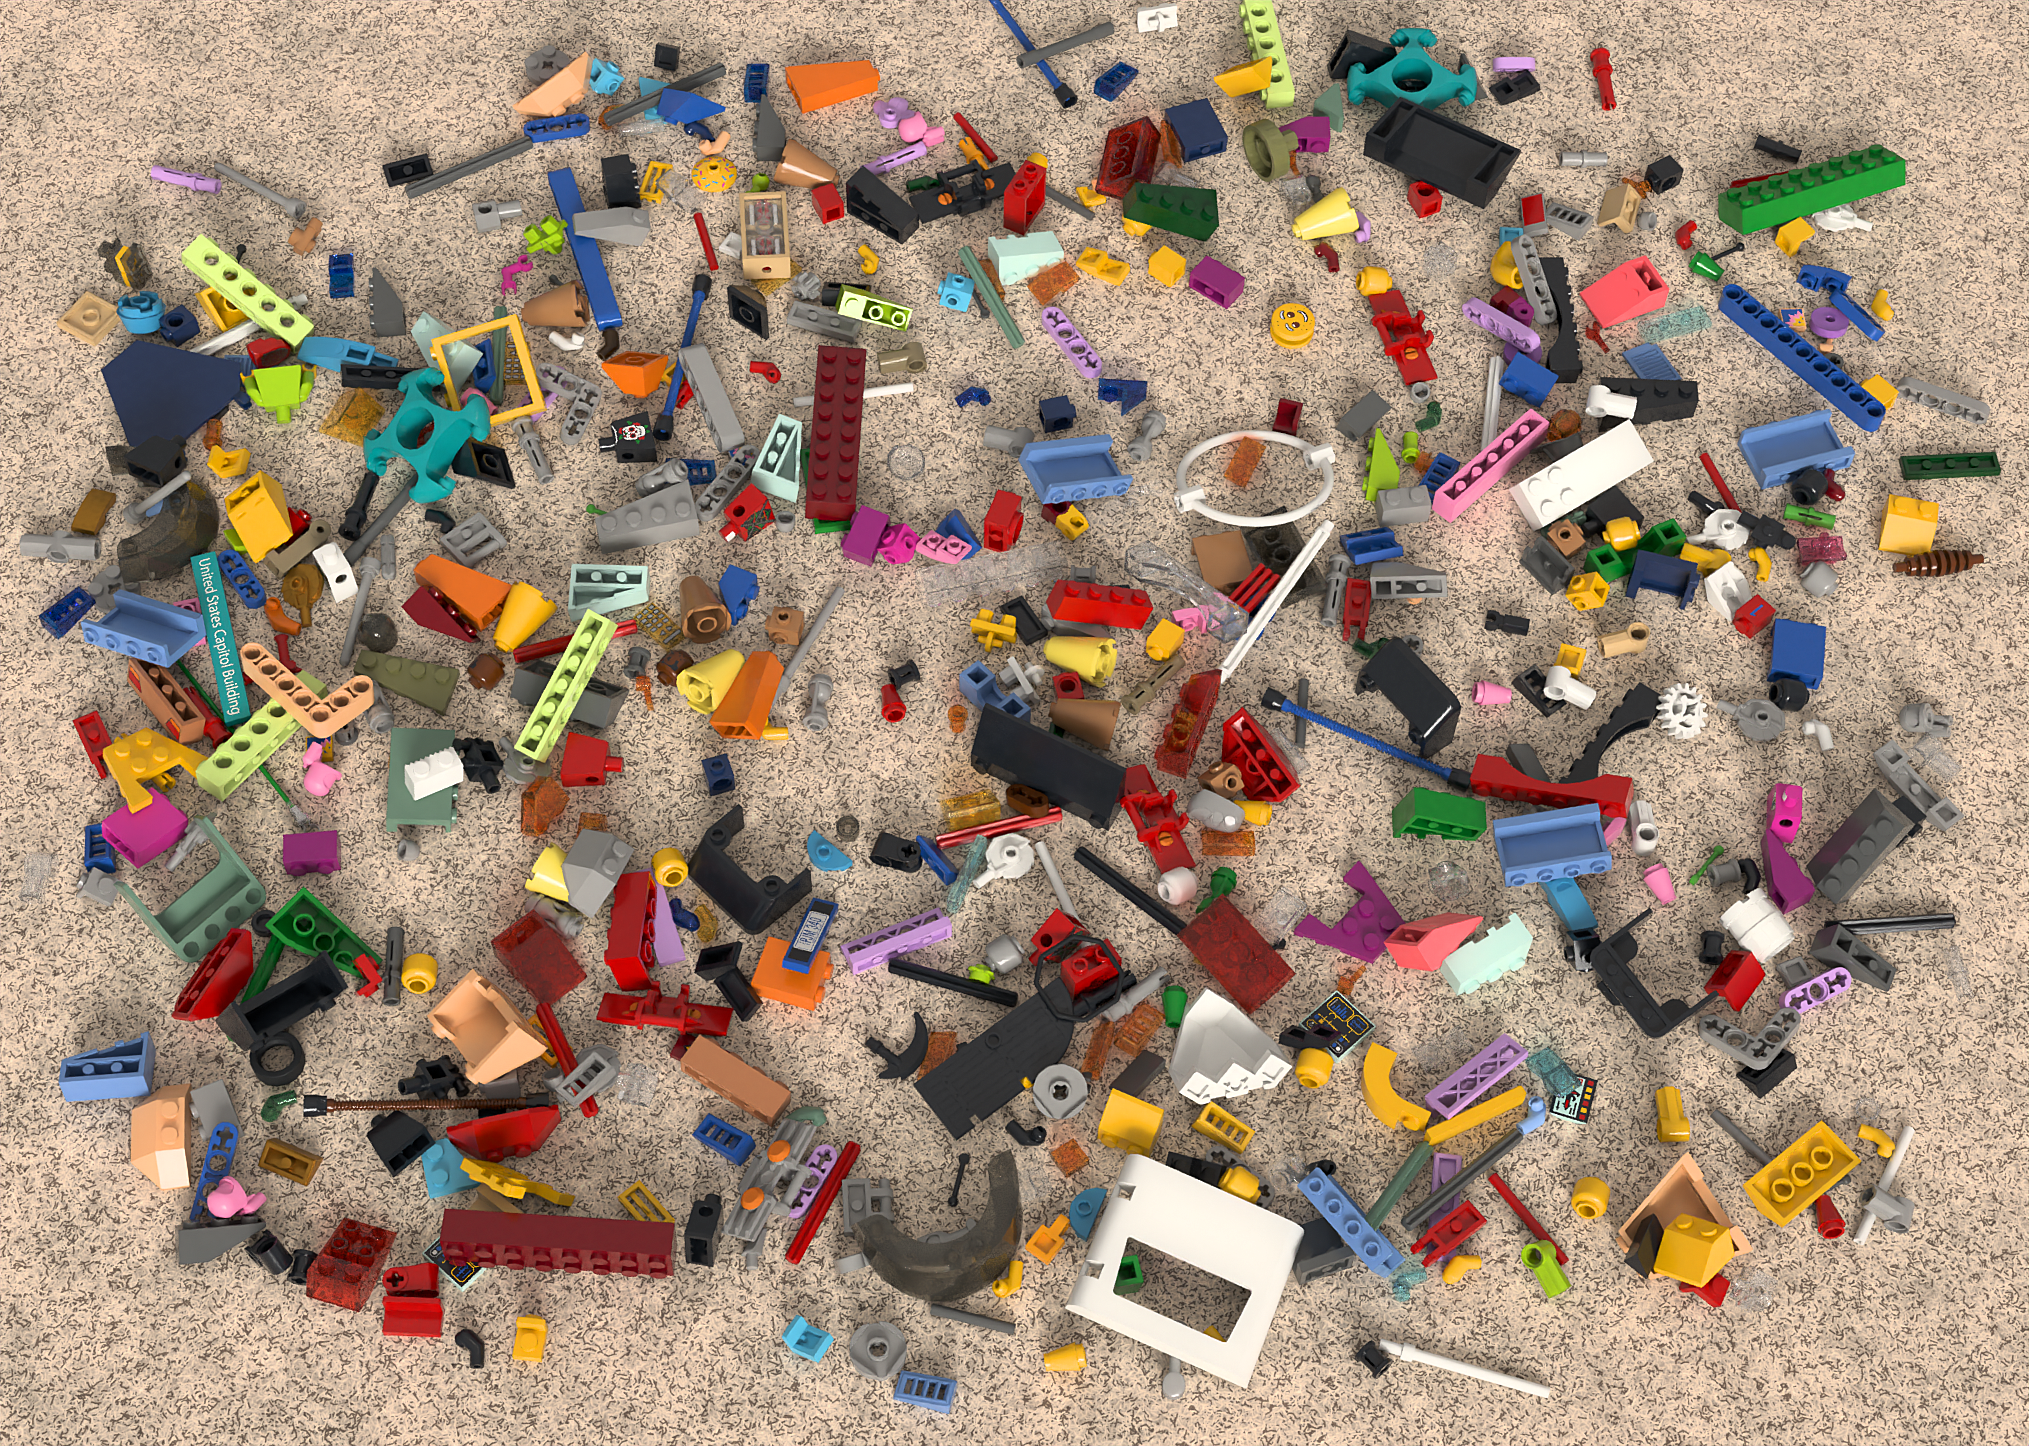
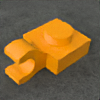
M1060 1214L1050 1228L1042 1224L1025 1245V1249L1043 1263L1049 1265L1065 1245V1240L1061 1236L1070 1227V1224H1068L1070 1220L1063 1214Z

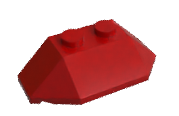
M1244 707L1223 723L1222 762L1234 764L1239 768L1242 774L1241 780L1244 784V787L1241 789L1250 801L1281 803L1301 786L1297 771L1269 732Z
M231 928L226 934L227 937L220 940L206 955L177 997L174 1011L171 1014L174 1019L191 1022L217 1017L234 1001L240 990L247 985L248 979L254 971L252 934L249 930Z
M557 1104L549 1107L529 1108L460 1123L457 1126L446 1127L450 1142L477 1160L499 1163L507 1157L516 1156L523 1158L531 1155L532 1152L538 1151L560 1123L561 1116Z

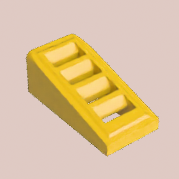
M1213 1101L1203 1106L1191 1125L1192 1128L1240 1155L1256 1132ZM1209 1115L1213 1116L1210 1123L1206 1121ZM1219 1120L1224 1122L1220 1129L1215 1127ZM1229 1126L1233 1127L1229 1136L1224 1134ZM1240 1131L1244 1134L1237 1143L1234 1141V1138Z

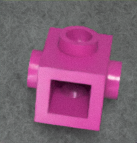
M906 523L889 526L887 531L881 536V542L877 550L884 556L887 562L893 565L906 563L913 558L916 544L921 538Z

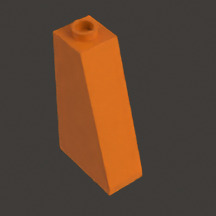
M869 60L785 67L786 84L802 114L878 91L880 75L878 69L873 68Z
M430 554L425 560H421L413 569L416 582L420 586L431 585L440 589L444 594L443 599L448 604L454 605L460 611V617L472 624L480 632L501 615L512 586L434 554Z
M753 651L709 720V723L722 738L759 740L762 736L784 671V667L778 661L777 656L771 651Z

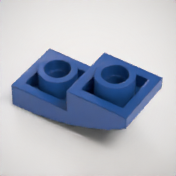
M1803 265L1796 282L1804 288L1818 292L1823 287L1831 293L1836 288L1846 293L1852 276L1826 267Z

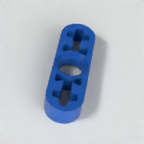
M577 113L532 120L524 125V136H529L533 143L582 136L590 131L589 117L585 114ZM554 126L563 127V129L560 131L551 130V128Z
M1836 288L1828 297L1843 314L1872 340L1878 341L1886 332L1878 322L1841 289Z
M231 549L221 552L218 556L220 570L243 603L250 609L262 607L267 600L265 591L240 554ZM227 560L234 561L236 567L234 570L228 562L226 563ZM246 575L249 577L245 583L239 584L235 582L239 576ZM252 589L253 593L256 596H258V598L254 599L253 597H250L248 590Z

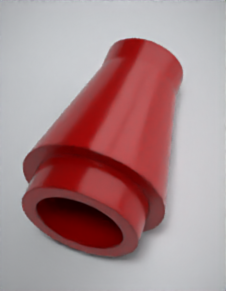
M886 684L880 690L882 694L881 714L888 722H899L905 717L907 708L896 691V687L893 684Z
M1821 1195L1814 1201L1818 1232L1825 1239L1840 1237L1845 1232L1844 1227L1846 1223L1833 1204L1829 1195Z

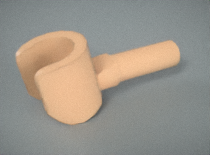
M1827 338L1825 344L1819 343L1817 350L1824 356L1831 353L1833 350V339Z

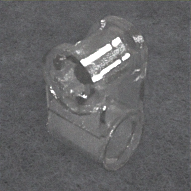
M1303 174L1279 179L1280 194L1285 200L1290 214L1296 218L1310 208L1309 202L1312 199V194L1307 186L1306 179Z

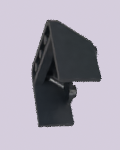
M1395 636L1391 638L1359 671L1354 693L1359 696L1365 691L1374 693L1379 689L1410 722L1408 736L1414 744H1418L1421 747L1418 758L1421 757V759L1427 760L1452 743L1461 705L1456 695L1400 637Z
M738 804L707 829L687 864L688 877L744 932L750 935H757L766 930L812 891L811 871L806 868L788 884L775 875L766 876L758 883L750 878L723 852L730 845L732 837L745 827L743 808Z
M1649 907L1594 948L1590 955V964L1642 1032L1649 1038L1659 1039L1683 1025L1714 1002L1719 993L1714 990L1692 1008H1689L1685 1002L1679 999L1668 1000L1661 1006L1657 1004L1626 965L1638 952V944L1631 933L1652 918L1653 911Z
M324 950L307 967L240 1005L236 1001L230 1003L215 1021L220 1030L244 1052L250 1050L252 1053H255L267 1045L265 1040L319 1009L324 1013L337 1005L335 999L348 988V985L327 951Z

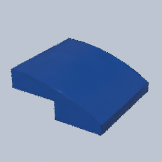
M1388 527L1339 535L1346 554L1355 565L1404 556L1403 546L1395 541L1394 531Z

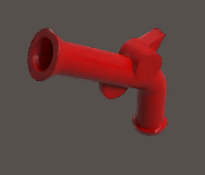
M286 634L276 635L274 641L278 647L280 659L278 661L292 674L301 672L302 669L296 666V662L290 660L287 644L289 636Z

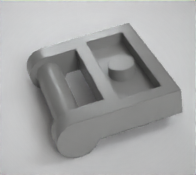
M480 512L439 538L440 544L459 565L473 569L474 564L496 549H502L507 546V541L503 535ZM490 537L492 539V541L478 549L470 556L466 557L464 555L466 552H468L469 550H471L487 538Z

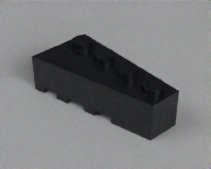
M1600 377L1598 384L1609 388L1611 393L1637 397L1634 416L1630 419L1633 425H1648L1651 422L1660 420L1666 422L1692 418L1699 401L1697 381ZM1608 414L1604 417H1597L1598 432L1615 428L1627 421L1628 418Z

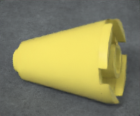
M1343 187L1336 188L1294 218V224L1291 225L1295 237H1300L1303 241L1358 230V219L1354 208H1351L1348 202L1351 200Z
M1053 636L1050 640L1046 641L1043 649L1048 661L1069 673L1077 671L1080 679L1098 688H1102L1107 684L1103 680L1106 675L1111 677L1117 659V649H1113L1112 645L1116 644V641L1108 637Z
M728 649L683 670L677 676L676 684L681 696L685 694L688 697L689 701L687 704L697 712L705 715L714 712L744 666V656L737 650Z
M551 842L550 848L546 847L531 871L535 876L533 880L527 879L525 888L531 892L542 893L548 897L569 903V894L561 868L567 853L557 844Z

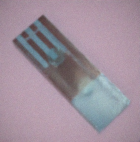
M1698 306L1638 322L1636 327L1644 342L1651 344L1711 328L1712 322L1703 306Z
M977 834L947 897V911L951 913H958L987 851L986 837Z

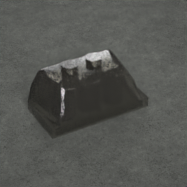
M1282 506L1261 517L1283 514L1288 511L1285 506ZM1293 521L1273 526L1239 527L1258 565L1262 563L1266 569H1271L1273 574H1278L1280 579H1282L1306 545ZM1312 559L1280 604L1282 609L1328 592L1327 583L1314 559Z

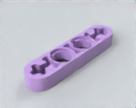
M1472 297L1462 305V311L1467 318L1526 353H1531L1541 343L1535 331L1476 297Z
M1047 307L1042 312L1043 327L1083 376L1087 378L1098 377L1102 371V361L1059 308ZM1067 331L1071 336L1063 338L1059 336V333ZM1080 347L1084 352L1075 354L1072 352V349Z

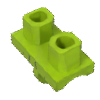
M550 214L544 217L539 224L543 230L540 231L533 223L525 228L523 235L529 242L526 249L530 254L541 248L545 252L550 251L554 255L561 253L562 244L565 243L563 229L568 226L564 219L558 222Z

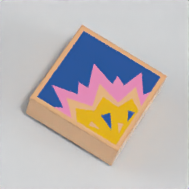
M1803 308L1779 309L1778 318L1795 332H1805L1807 326Z

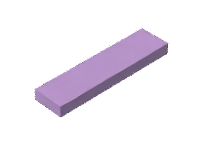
M651 867L636 871H650L657 886L656 919L652 920L656 934L655 942H652L659 967L686 960L663 885L657 882Z
M1434 1152L1431 1194L1461 1171L1462 1156ZM1460 1192L1429 1216L1428 1230L1459 1207ZM1431 1242L1427 1245L1426 1256L1436 1249ZM1456 1248L1447 1255H1442L1437 1261L1449 1262L1452 1257L1456 1256Z

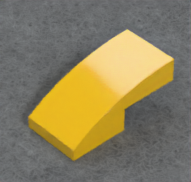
M1086 247L1076 261V266L1083 271L1117 286L1121 285L1130 272L1129 263L1109 259L1106 251Z

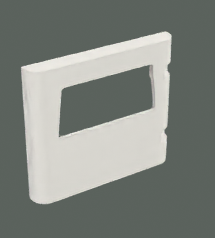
M1129 1154L1121 1169L1065 1309L1246 1389L1305 1232L1295 1222L1148 1157L1139 1154ZM1121 1189L1132 1193L1129 1200L1118 1197ZM1127 1238L1136 1239L1250 1290L1251 1295L1227 1342H1221L1114 1294L1113 1288ZM1089 1267L1100 1271L1097 1279L1086 1276Z

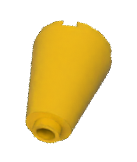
M514 581L492 637L495 641L494 646L506 654L508 651L513 652L515 648H519L555 614L558 609L556 604L551 599L546 602L542 597L543 593L521 581L519 583Z

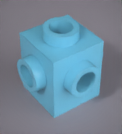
M597 58L593 60L589 84L598 94L605 93L612 96L625 78L619 72L620 68L612 61L605 62Z
M948 272L946 280H941L937 294L941 295L939 304L966 312L973 293L974 280Z

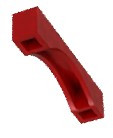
M1484 754L1477 755L1470 777L1472 792L1482 797H1498L1507 801L1516 800L1528 802L1532 805L1553 806L1557 809L1598 803L1600 814L1611 818H1627L1634 795L1633 779L1630 777L1604 774L1595 779L1579 783H1549L1522 774L1503 757Z

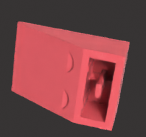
M1644 255L1623 263L1580 292L1579 295L1602 329L1664 307L1669 287L1647 256Z
M1447 912L1400 925L1384 941V944L1398 966L1433 972L1442 965V961L1450 953L1458 949L1459 944L1468 935L1476 930V926L1483 920V917Z

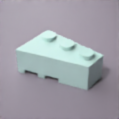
M1516 913L1508 917L1509 923L1496 930L1493 926L1487 930L1489 936L1475 944L1471 940L1442 961L1440 971L1457 996L1464 992L1470 994L1476 991L1480 984L1486 981L1494 982L1504 972L1510 969L1516 971L1525 964L1533 937Z

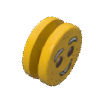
M1283 304L1276 308L1272 314L1270 335L1282 347L1290 349L1301 348L1307 345L1313 337L1315 317L1307 307L1301 304Z

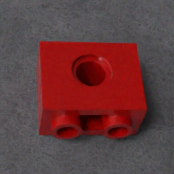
M998 489L984 519V548L1007 555L1010 547L1016 544L1024 521V513L1021 512L1022 496Z
M1109 939L1103 940L1121 966L1122 959ZM1099 944L1083 947L1072 954L1067 960L1061 962L1060 978L1066 985L1073 1001L1078 998V994L1082 992L1089 993L1119 976L1118 971Z

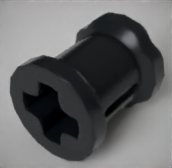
M912 659L907 660V664L896 669L890 668L887 670L889 679L896 687V690L901 689V685L915 680L917 682L921 679L919 670Z
M1711 930L1702 932L1701 941L1703 943L1702 952L1699 953V961L1709 965L1721 964L1723 962L1721 947L1724 943V934Z
M294 1250L292 1254L294 1263L291 1273L287 1275V1281L296 1285H311L313 1283V1277H311L313 1265L318 1261L319 1256L310 1250Z
M1373 1340L1367 1342L1354 1358L1357 1362L1361 1361L1372 1372V1377L1375 1380L1383 1375L1393 1363L1391 1358H1386L1375 1347Z

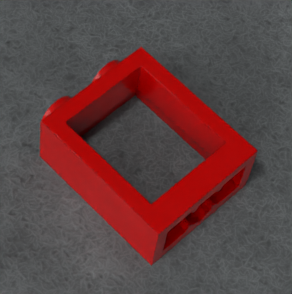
M1028 160L1024 161L1004 190V228L1023 236L1045 205L1047 168Z

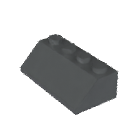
M535 659L516 668L510 697L517 699L518 703L522 705L536 706L557 666ZM591 677L568 720L574 722L583 721L589 723V727L599 730L612 725L629 693V689Z
M1874 788L1806 865L1816 887L1833 903L1840 904L1846 902L1915 824Z

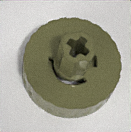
M1266 118L1247 125L1243 130L1242 141L1245 155L1258 177L1265 182H1270L1286 175L1290 169L1289 152L1299 147L1298 137L1295 132L1290 129L1280 132L1278 127Z

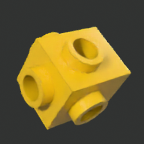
M1597 571L1572 576L1565 596L1579 611L1603 607L1610 586Z

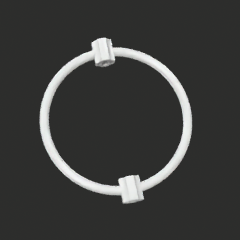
M1243 430L1217 435L1196 445L1179 463L1176 473V484L1179 491L1174 493V501L1180 513L1195 509L1206 517L1232 525L1263 527L1292 522L1315 511L1329 497L1334 485V472L1331 464L1335 462V454L1329 443L1313 446L1295 436L1274 431ZM1240 440H1269L1288 444L1302 450L1306 467L1310 471L1322 468L1324 484L1319 494L1312 501L1298 509L1273 516L1249 517L1228 514L1205 505L1206 497L1203 488L1199 484L1188 488L1186 472L1195 458L1218 445Z

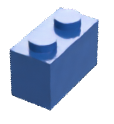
M1517 352L1500 379L1499 385L1524 399L1527 403L1540 408L1559 376Z

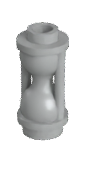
M1151 410L1144 415L1141 425L1142 436L1133 439L1127 447L1128 453L1134 460L1146 461L1150 458L1152 451L1151 438L1160 435L1166 427V417L1161 412Z
M673 458L650 472L643 474L635 483L638 494L644 498L685 481L688 476L687 465L683 461Z
M815 674L808 682V692L812 699V705L807 708L802 722L812 731H820L826 728L829 722L824 704L830 698L834 685L831 677L825 674Z
M372 680L375 701L369 707V711L365 710L363 713L372 730L379 734L386 733L394 726V715L378 682Z
M535 892L525 904L524 910L528 912L529 917L557 932L567 940L571 939L572 936L576 938L583 929L582 916L572 912L545 894ZM555 908L562 911L563 913L557 912Z

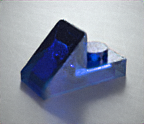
M1099 378L1098 400H1105L1107 402L1122 401L1121 416L1146 399L1147 381Z

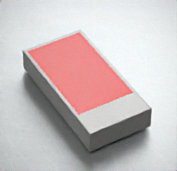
M1543 192L1520 198L1524 234L1534 237L1549 233Z

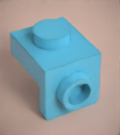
M800 1315L794 1317L782 1335V1339L792 1352L819 1363L834 1340L830 1333L808 1325Z

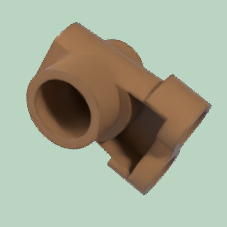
M312 217L304 231L299 227L295 228L287 243L294 246L293 251L301 256L305 252L310 253L317 243L314 239L322 231L323 223L319 219Z

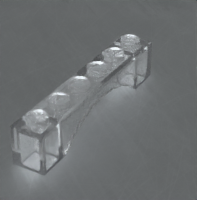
M1147 540L1126 550L1124 571L1141 583L1164 587L1187 598L1202 613L1207 625V632L1220 642L1226 644L1247 634L1249 612L1151 541Z

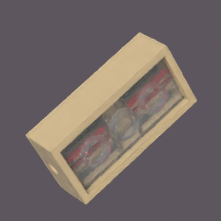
M786 191L739 193L744 280L791 278Z

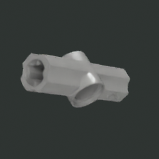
M56 530L52 535L25 533L20 538V553L22 556L47 557L55 563H67L69 559L96 561L100 558L101 542L99 538L74 537L69 532Z

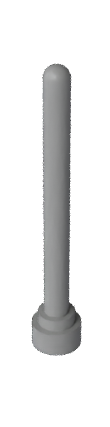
M218 162L214 165V169L217 172L285 207L290 216L299 219L305 213L306 203L298 198L288 199Z
M183 471L141 503L133 502L123 510L125 520L130 524L141 522L146 517L148 509L189 481L192 477L191 473Z
M373 557L362 558L359 567L362 580L339 660L342 666H347L350 663L371 582L380 572L381 562Z

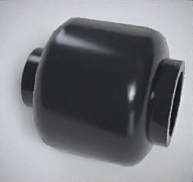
M1806 469L1801 472L1791 485L1793 498L1802 505L1816 504L1829 488L1825 475L1814 469Z
M1779 678L1769 689V700L1783 711H1800L1808 703L1810 697L1805 683L1798 679Z

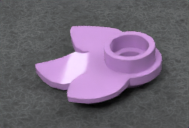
M901 97L892 98L889 102L878 100L873 105V111L879 115L880 124L885 128H895L902 119L913 117L915 111L908 110V101Z

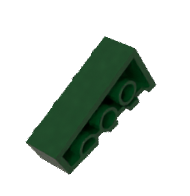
M1135 182L1122 199L1124 218L1206 242L1219 227L1217 193L1214 189Z

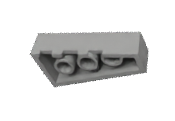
M688 479L595 518L602 554L700 535L698 517Z

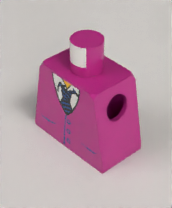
M1776 783L1767 796L1766 829L1769 828L1774 836L1779 837L1781 842L1793 843L1801 822L1803 790L1801 786ZM1787 819L1784 825L1779 823L1781 820Z

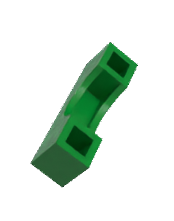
M1672 518L1652 526L1637 541V546L1634 548L1615 552L1609 543L1589 551L1583 570L1586 574L1597 571L1605 582L1608 583L1631 573L1638 549L1673 557L1681 554L1687 536L1675 519Z

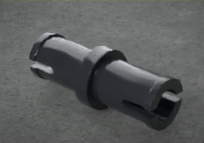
M1760 134L1754 145V149L1772 154L1773 158L1780 157L1794 164H1797L1802 150L1785 145L1781 140L1777 142Z

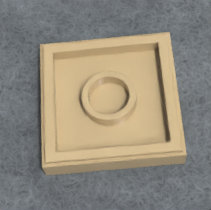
M86 291L56 324L66 332L96 346L121 319L116 312L117 306Z

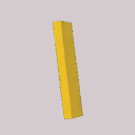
M1519 1085L1453 1116L1449 1120L1447 1119L1426 1129L1423 1142L1428 1141L1432 1147L1522 1105L1527 1093L1522 1085Z

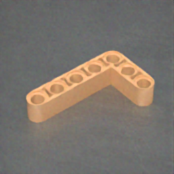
M251 642L245 644L240 650L244 672L317 738L331 736L374 704L373 681L368 676L359 675L352 678L321 700L262 645Z

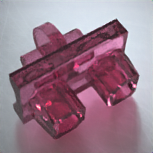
M1822 532L1819 537L1798 538L1796 542L1800 562L1803 566L1808 565L1812 561L1836 564L1837 561H1845L1847 558L1842 536L1829 537L1827 532Z

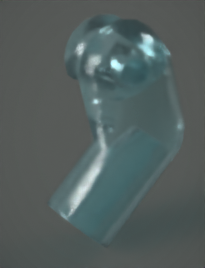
M1423 1267L1398 1275L1392 1286V1292L1395 1293V1299L1398 1302L1409 1300V1290L1412 1285L1427 1281V1274Z

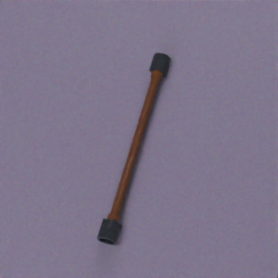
M549 1092L526 1094V1097H519L516 1100L515 1098L513 1100L511 1098L509 1100L508 1098H502V1100L500 1098L498 1100L497 1098L495 1100L488 1098L486 1100L485 1098L484 1100L437 1099V1101L436 1099H422V1101L421 1099H415V1101L414 1099H411V1101L410 1099H404V1101L403 1099L400 1101L399 1099L397 1101L395 1099L393 1101L391 1099L389 1101L388 1099L386 1101L384 1099L382 1101L380 1099L378 1101H337L334 1098L327 1099V1096L306 1094L304 1095L303 1117L327 1116V1113H334L337 1110L355 1111V1109L356 1111H359V1109L360 1111H366V1109L367 1111H370V1109L371 1111H377V1109L378 1111L381 1109L382 1111H388V1109L390 1111L392 1109L393 1111H398L399 1109L401 1111L403 1109L454 1110V1108L455 1110H461V1108L462 1110L465 1108L466 1110L468 1108L469 1110H472V1108L473 1110H479V1108L480 1110L483 1108L484 1110L486 1108L488 1110L490 1108L491 1110L494 1108L495 1110L497 1108L499 1110L501 1108L524 1110L536 1107H549Z

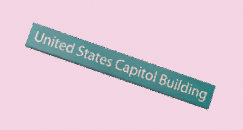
M213 551L190 557L226 726L230 727L248 722L252 714L217 554Z

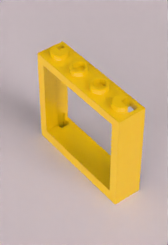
M517 314L431 339L433 346L429 348L433 360H438L440 371L444 375V381L441 384H445L447 389L444 398L448 408L452 407L453 411L462 410L442 346L510 326L533 404L490 416L491 427L514 421L521 416H530L547 411L523 328Z

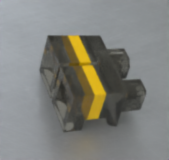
M116 238L114 243L103 241L97 250L100 257L107 259L104 263L105 271L113 274L115 281L141 291L153 274L140 244L133 242L130 247L122 245L119 238Z

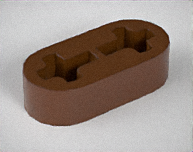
M1014 784L1006 789L1007 805L1033 818L1044 817L1049 813V800L1045 794L1023 784Z

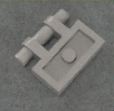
M870 1178L842 1180L844 1237L873 1235L872 1224L881 1225L882 1235H891L895 1217L894 1213L891 1212V1201L894 1197L893 1189L890 1188V1180L887 1178L880 1179L879 1188L870 1187ZM877 1200L880 1202V1212H872L871 1201Z

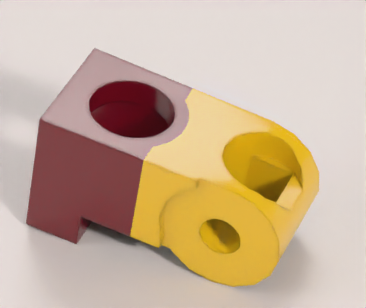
M1069 501L1043 504L1041 517L1047 522L1050 521L1070 540H1075L1089 528L1086 518Z

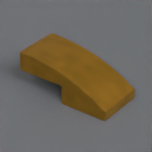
M92 488L75 515L71 531L95 536L106 522L105 514L116 502V493Z

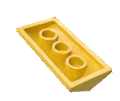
M1821 1120L1744 1183L1743 1188L1757 1210L1783 1228L1860 1164L1861 1160Z

